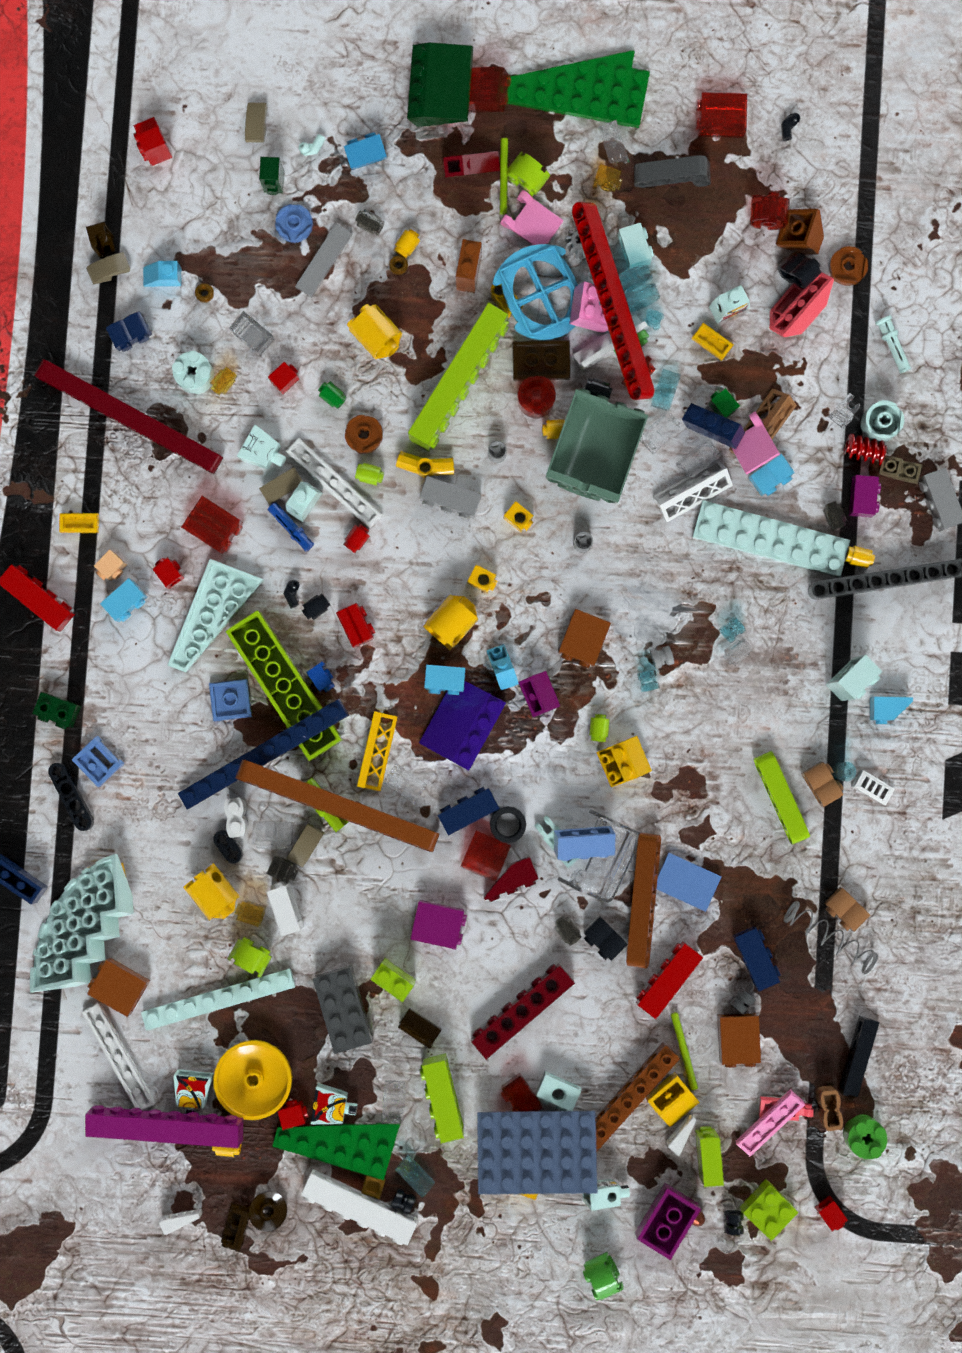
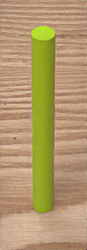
M501 138L500 214L502 215L507 214V138Z
M678 1012L670 1014L690 1089L696 1090L698 1089L679 1015Z

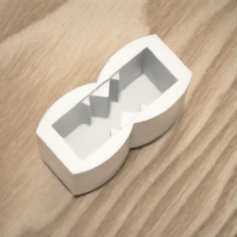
M243 797L226 799L224 811L228 818L226 822L228 836L230 838L246 836L249 831V824L245 817L247 811L245 799Z

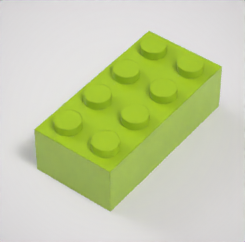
M445 1053L424 1058L423 1064L420 1065V1075L422 1081L426 1080L424 1091L426 1099L431 1101L429 1112L431 1119H435L436 1139L440 1138L441 1144L464 1138V1125L447 1055Z

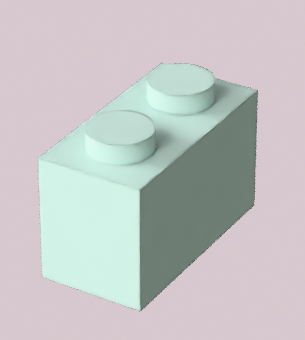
M641 222L619 229L617 236L628 270L649 265L654 254L652 247L647 244L648 234L646 229L642 228Z

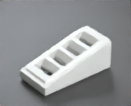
M860 770L851 786L886 806L895 790L864 770ZM865 778H867L868 781L865 784L864 788L861 787L863 781L865 780ZM871 782H875L872 789L868 791L867 789L869 788ZM880 785L881 787L877 795H875L874 792L877 786ZM887 789V793L885 794L884 798L881 799L880 796L883 790Z
M692 1113L687 1115L666 1140L668 1148L678 1156L681 1154L696 1122V1118Z
M202 1209L165 1215L158 1222L164 1235H167L199 1219L203 1211Z

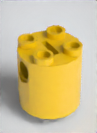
M369 304L364 305L360 309V314L347 323L349 331L374 359L390 357L398 350L403 333L376 304L372 306Z
M449 594L428 618L423 627L451 650L479 619L475 605L465 596Z
M215 863L205 869L206 873L201 871L194 877L195 882L191 880L183 886L209 921L213 918H222L224 920L236 910V900L240 897Z

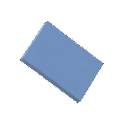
M668 852L658 874L657 890L706 912L721 876Z

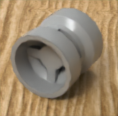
M501 441L492 442L488 447L489 459L494 463L504 461L507 455L505 444Z
M579 532L573 541L575 550L580 553L589 551L593 544L592 535L588 532Z
M669 646L663 647L661 651H650L655 669H659L665 664H674V658Z

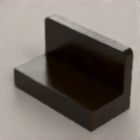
M411 1008L408 1009L398 1025L399 1029L431 1049L442 1030Z

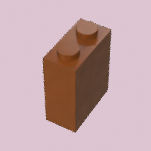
M463 239L456 272V290L475 293L482 259V242Z
M575 609L558 651L561 654V658L568 661L575 659L579 661V665L586 668L594 667L611 622Z
M109 958L106 961L103 960L97 969L99 971L97 977H93L88 984L90 989L87 994L128 1017L132 1014L151 980L113 958Z
M745 1013V1015L717 1014L720 1063L727 1068L737 1067L736 1064L754 1067L756 1063H761L759 1016L756 1013Z

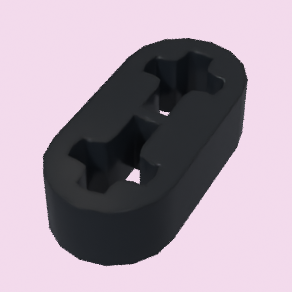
M226 830L218 831L214 835L213 840L216 847L229 863H237L243 858L241 847L233 837L230 838ZM220 834L227 836L226 842L228 846L224 842L219 843ZM229 847L233 851H238L237 860L235 858H230L231 852L228 849Z

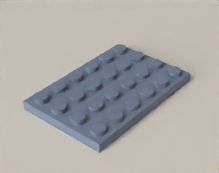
M595 1111L477 1112L478 1194H598Z

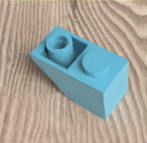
M505 645L486 650L500 690L518 685L517 676Z

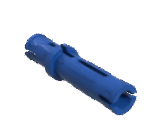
M277 502L267 509L291 535L290 538L298 542L305 552L314 546V543L304 533L303 528H299Z

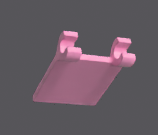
M522 189L517 200L526 205L515 221L505 214L500 224L515 232L531 245L548 244L564 220L541 205L528 192Z
M756 412L749 415L754 426L745 431L737 448H732L746 475L780 455Z

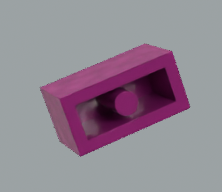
M855 475L852 478L849 516L872 518L879 512L880 503L877 501V495L881 491L879 477Z
M546 671L518 682L533 717L560 707Z

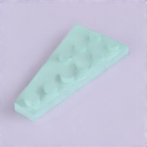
M209 559L168 666L187 673L264 580Z

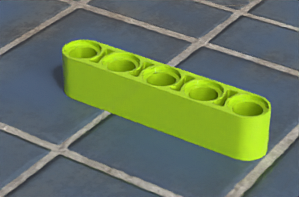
M769 751L754 758V764L789 842L794 845L809 838L810 834L773 752Z

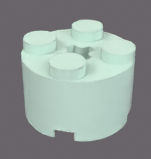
M196 351L185 352L173 363V377L185 392L201 394L212 386L214 369L204 355Z
M882 400L868 408L861 418L863 436L869 437L870 441L876 439L877 443L880 441L887 442L896 436L904 425V414L897 407L898 405L892 401Z

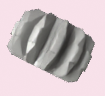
M575 226V232L569 230V236H565V241L567 242L565 249H570L569 255L576 253V259L579 258V254L585 259L582 244L577 243V240L581 241Z

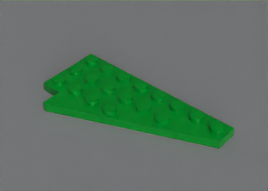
M632 50L496 79L492 101L639 128L650 71L632 68L635 51Z

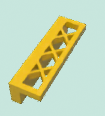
M374 711L357 787L381 791L397 716ZM382 717L393 719L391 728L385 732L380 725ZM384 735L388 743L385 748L380 750L376 742L378 738ZM380 754L384 760L383 765L376 769L372 759ZM373 773L377 774L379 778L378 787L367 784L368 776Z

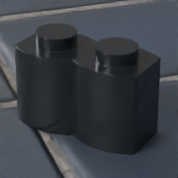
M797 252L790 254L777 267L784 280L794 283L801 288H806L822 273L819 268L820 264L816 259L808 258L803 253Z
M601 916L584 931L586 935L584 937L585 941L590 946L595 944L600 949L598 954L604 960L609 958L612 961L628 945Z

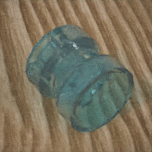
M733 616L727 625L719 628V631L727 641L732 643L736 640V636L743 634L746 629Z
M656 670L637 674L638 680L641 682V693L660 688L655 678L657 675Z

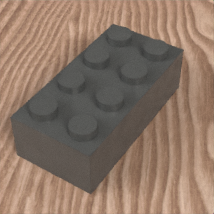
M352 965L315 975L313 982L334 1054L372 1043V1032Z

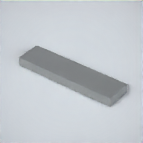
M335 224L295 287L312 298L352 237V233Z

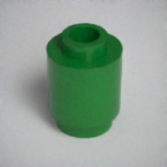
M331 381L328 383L324 382L318 389L320 392L319 397L332 408L339 409L347 399L344 395L345 393Z

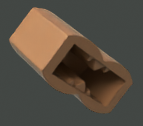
M819 762L801 773L821 807H825L843 796L842 790H844L839 780H834L832 776L834 772L831 766L824 762Z
M839 887L824 903L827 906L825 910L833 918L837 916L841 920L839 924L846 931L850 929L855 932L871 916L842 887Z
M832 1086L818 1087L816 1099L820 1106L819 1120L822 1126L827 1131L842 1130L843 1117L839 1111L841 1101L838 1092Z

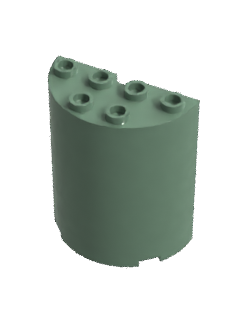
M576 389L545 477L549 482L558 483V487L571 493L596 501L602 499L607 503H618L649 415L644 414L645 411L634 408V410L627 408V405L617 401L615 404L608 402L609 398L602 395H591V392L586 389Z

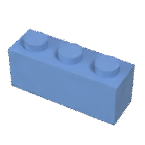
M611 826L554 830V853L557 859L562 861H569L575 858H607L615 855L616 834Z

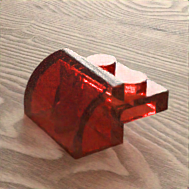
M476 830L460 867L496 882L511 845L500 842L496 838Z

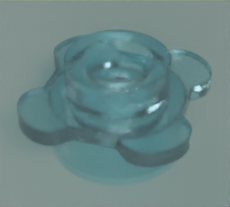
M648 309L646 311L647 316L643 322L645 321L654 330H659L664 314Z

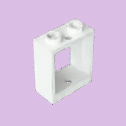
M284 881L271 885L267 895L281 937L301 930L304 927V923L290 882L285 884Z

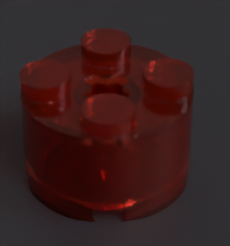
M770 192L768 196L753 195L751 200L750 226L756 229L766 226L768 230L786 228L789 218L790 199L780 197L778 192Z
M532 376L525 379L519 386L517 403L522 413L530 418L540 419L552 411L556 399V392L552 382L543 376ZM533 395H534V396L540 395V400H539V399L534 400V399H533Z

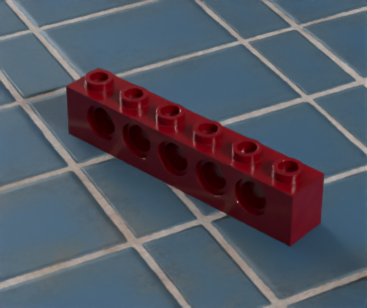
M559 963L556 966L552 964L545 971L547 973L542 978L537 977L532 981V987L527 991L523 989L516 995L517 1000L512 1004L508 1002L501 1008L503 1012L498 1016L494 1014L490 1017L483 1029L479 1027L472 1033L471 1043L486 1060L575 984L574 980ZM554 980L556 981V987L548 989L546 982ZM535 992L542 995L541 1000L538 1002L531 999V995ZM519 1005H524L527 1007V1011L524 1014H518L516 1008ZM504 1018H510L512 1024L509 1027H505L501 1024V1021ZM491 1030L498 1034L493 1040L487 1037V1033Z

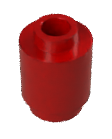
M361 524L359 526L354 525L344 540L346 541L343 545L354 553L357 550L360 551L370 537L367 534L369 530Z

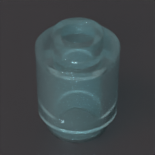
M839 762L833 768V775L839 781H850L856 775V768L850 762ZM845 768L847 769V774H846V775L844 774V769H845Z

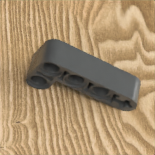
M690 156L634 165V186L642 188L690 181L698 187L711 184L710 163L706 156Z

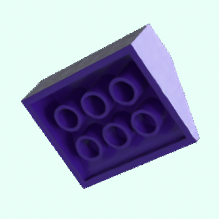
M464 681V692H459V695H450L447 691L419 743L469 771L506 702Z

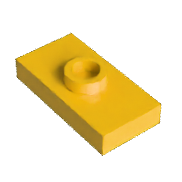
M704 322L691 338L721 361L734 345Z
M59 513V532L99 533V514Z

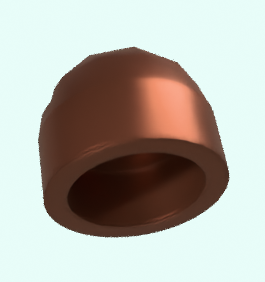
M700 1211L692 1224L699 1227L705 1223L703 1212Z

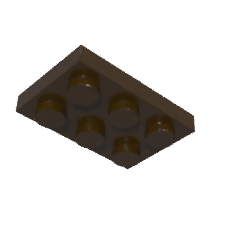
M570 340L513 342V381L570 380Z

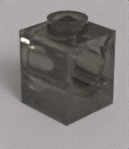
M276 855L266 874L289 883L290 880H295L298 874V870H296L298 865Z

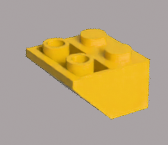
M638 736L596 752L611 787L639 778L652 771Z
M673 1072L646 1097L648 1103L669 1127L673 1126L700 1103L676 1072Z

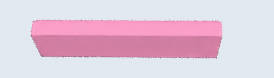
M790 1089L736 1140V1145L749 1156L753 1155L805 1106V1102Z

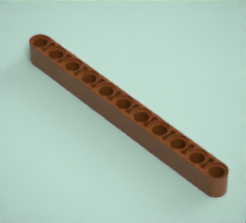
M242 760L235 777L245 783L432 853L440 835L432 830L247 760Z

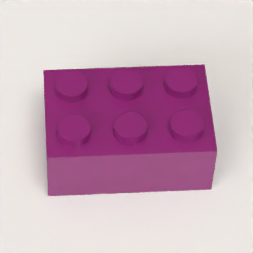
M664 1183L636 1229V1239L671 1261L701 1210L698 1202L669 1184Z

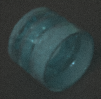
M648 265L636 266L619 274L630 312L647 307L660 298L657 285L654 283L648 284L653 280V275L649 274L651 270Z

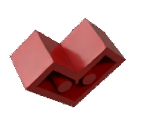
M155 117L133 125L136 131L133 135L145 161L148 160L151 166H154L172 158Z

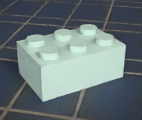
M867 655L852 658L826 686L841 701L860 699L866 693L865 688L869 685H874L880 679L879 675L883 671Z

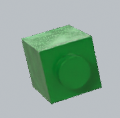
M726 388L723 391L717 390L713 393L708 404L716 414L728 418L740 407Z

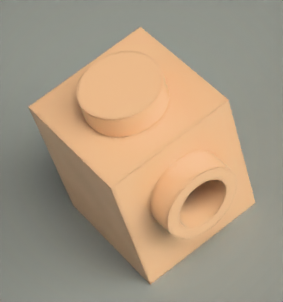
M110 549L94 565L98 570L96 574L103 580L107 578L110 581H113V579L117 580L123 574L122 570L127 566Z

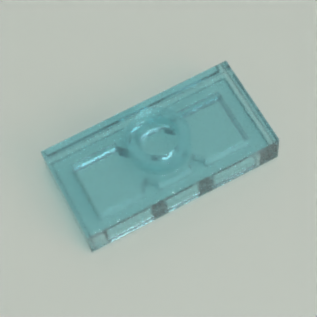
M666 369L662 370L651 406L669 412L681 374Z
M409 1154L395 1168L421 1197H424L435 1184V1181Z

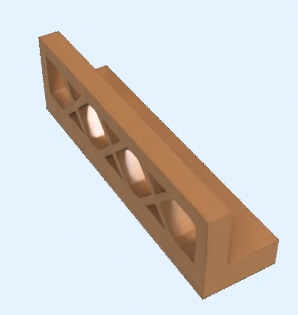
M773 388L756 411L759 417L765 412L769 413L766 418L761 420L771 439L775 437L797 406L789 394ZM775 396L780 397L776 403L771 404ZM751 419L744 427V432L754 426Z

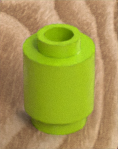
M366 463L358 464L355 478L359 479L360 482L377 486L378 483H382L384 472L381 471L382 467Z
M595 714L594 718H590V741L606 742L610 719H606V715Z

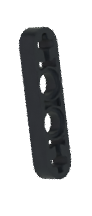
M62 763L52 764L48 769L49 777L75 827L80 831L90 830L94 825V819L70 772ZM55 767L62 768L60 775L62 778L67 777V780L58 783V780H61L59 775H54ZM65 783H69L72 787L69 794H65L62 791V786ZM73 800L80 802V809L77 811L71 808ZM84 810L85 814L81 815L83 819H88L87 827L80 825L82 819L80 816L76 817L75 814L81 813Z

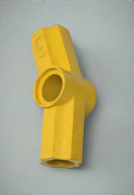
M400 451L397 458V468L418 474L422 478L427 476L454 475L453 458L428 459ZM423 464H428L431 468L428 472H422L420 467Z

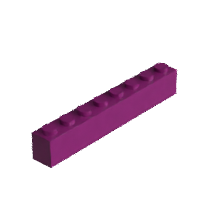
M95 1105L85 1114V1137L239 1148L243 1141V1118H238L235 1115L225 1117L218 1116L217 1114L199 1115L197 1112L185 1114L179 1111L161 1112L158 1109L145 1111L141 1108L123 1109L119 1106L105 1108L102 1105Z

